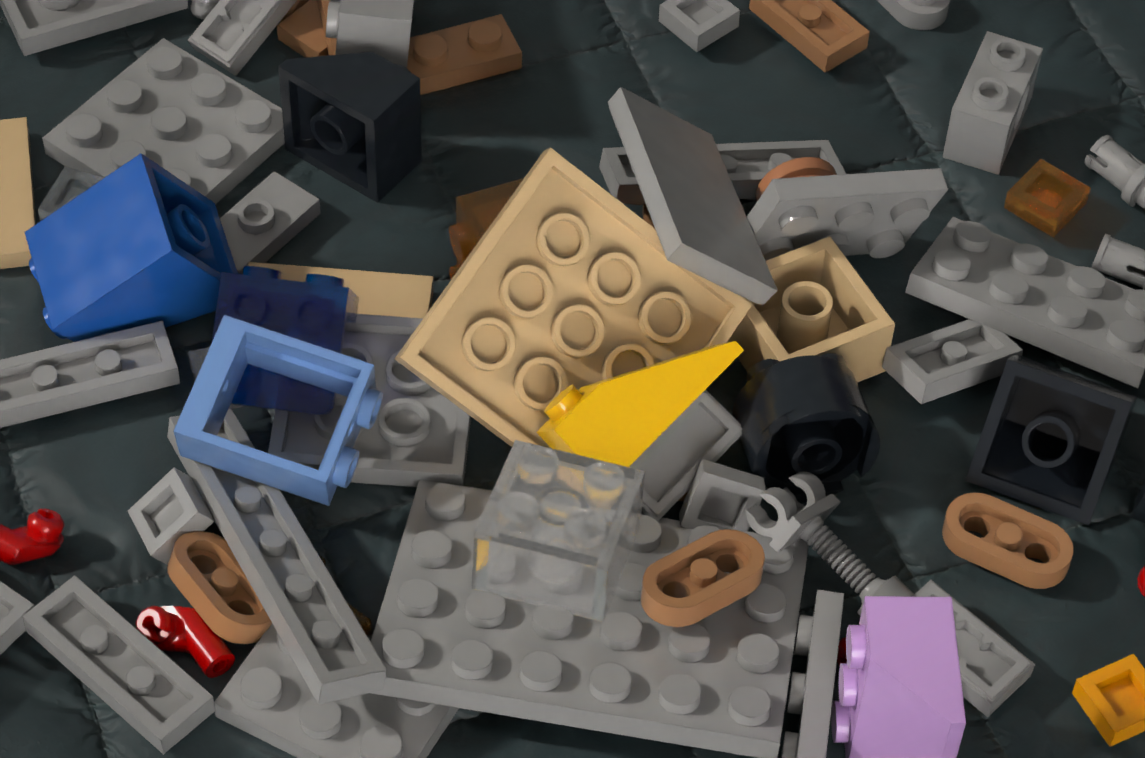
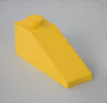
M736 341L717 344L581 387L579 390L574 385H571L555 397L546 407L544 412L550 419L536 433L588 489L609 488L744 349Z

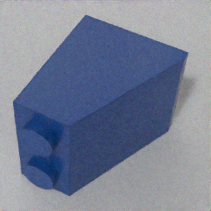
M142 153L25 231L32 257L29 260V267L40 285L46 306L43 308V316L51 331L61 339L67 338L76 342L163 321L166 328L235 305L246 298L215 203Z

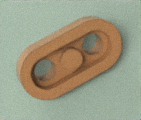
M984 493L963 494L955 498L947 508L942 535L945 544L955 555L1023 586L1034 589L1053 587L1066 577L1073 556V543L1064 529L1057 524ZM969 531L978 532L982 534L984 537H977L969 533ZM1028 558H1037L1043 563L1034 562Z
M717 530L657 560L646 569L643 575L641 590L643 610L651 619L660 624L671 627H684L695 624L756 590L761 583L765 553L761 544L751 535L738 530Z
M205 531L188 532L177 539L167 566L172 582L208 627L219 637L236 644L258 642L269 629L272 622L226 540L219 535Z

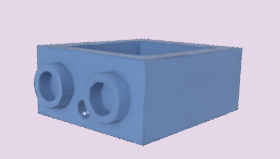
M224 315L173 432L179 454L182 457L329 506L337 486L347 488L353 478L359 459V450L354 449L353 446L361 427L369 430L373 427L381 407L383 392L376 390L374 364ZM247 364L348 397L318 470L217 436Z

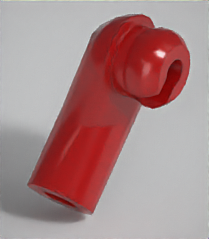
M39 509L28 516L27 526L10 529L0 523V561L8 565H17L52 556L64 542V536L62 535L64 529L63 518L56 511Z
M150 606L141 611L137 617L136 629L161 651L190 653L208 678L224 674L234 664L235 656L221 637L208 627L194 608Z

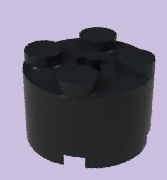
M827 353L821 356H799L783 361L766 359L754 364L746 374L747 383L741 389L734 402L732 416L741 424L742 435L739 439L752 474L763 477L765 487L781 489L787 487L795 495L798 502L806 503L807 496L805 492L789 479L794 474L803 471L814 474L822 482L825 495L828 496L843 491L841 481L856 470H858L861 478L871 469L880 449L879 433L854 374L848 368L842 356L836 353Z

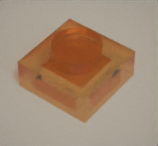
M1040 159L1007 192L1004 208L1054 238L1087 204L1091 187L1045 160Z

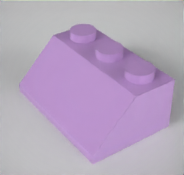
M865 596L859 625H848L847 663L840 664L839 701H833L831 729L833 742L844 743L846 758H957L966 725L952 597Z

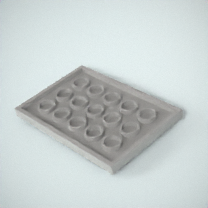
M419 480L371 639V644L387 669L383 690L372 692V694L756 758H778L809 548L808 541L798 540L777 553L769 545L773 540L771 537H765L754 532L741 531L754 537L764 550L765 561L760 585L752 593L695 624L684 627H671L654 621L642 608L641 590L643 575L646 569L657 560L711 532L721 529L709 525L689 529L681 527L679 520L661 518L657 521L648 515Z

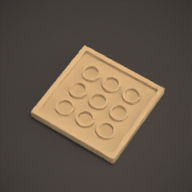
M550 147L540 155L395 357V360L588 505L612 510L622 493L613 484L605 489H588L536 433L550 419L544 412L546 407L555 397L571 385H574L579 390L581 387L713 345L727 343L752 304L742 296L668 261L655 228Z

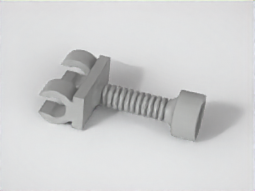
M803 471L789 477L797 487H800L807 496L806 505L798 502L795 495L787 487L783 489L773 487L759 494L777 510V522L771 520L758 503L746 509V517L750 527L762 536L771 537L773 540L769 545L777 553L800 539L808 541L807 544L812 546L814 551L817 550V554L819 556L822 555L821 558L827 560L826 563L831 565L833 570L836 569V573L838 575L841 574L840 577L846 579L845 582L850 584L852 589L855 588L857 594L860 593L862 605L857 612L860 616L865 596L912 597L914 595L896 576L887 580L880 579L879 577L875 578L876 575L870 573L871 570L866 568V564H861V559H856L857 555L855 553L851 554L852 550L847 549L846 544L842 545L843 541L841 539L837 540L838 536L836 534L833 535V531L828 530L827 525L823 526L826 518L840 504V501L833 494L825 495L822 482L814 474Z

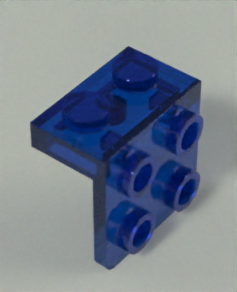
M244 266L243 274L221 273L212 341L223 316L227 315L342 354L346 322L356 323L359 297L350 288L343 287L344 279L321 274H306L305 282L281 279V271L255 266ZM247 364L231 404L327 415L334 408L336 393Z

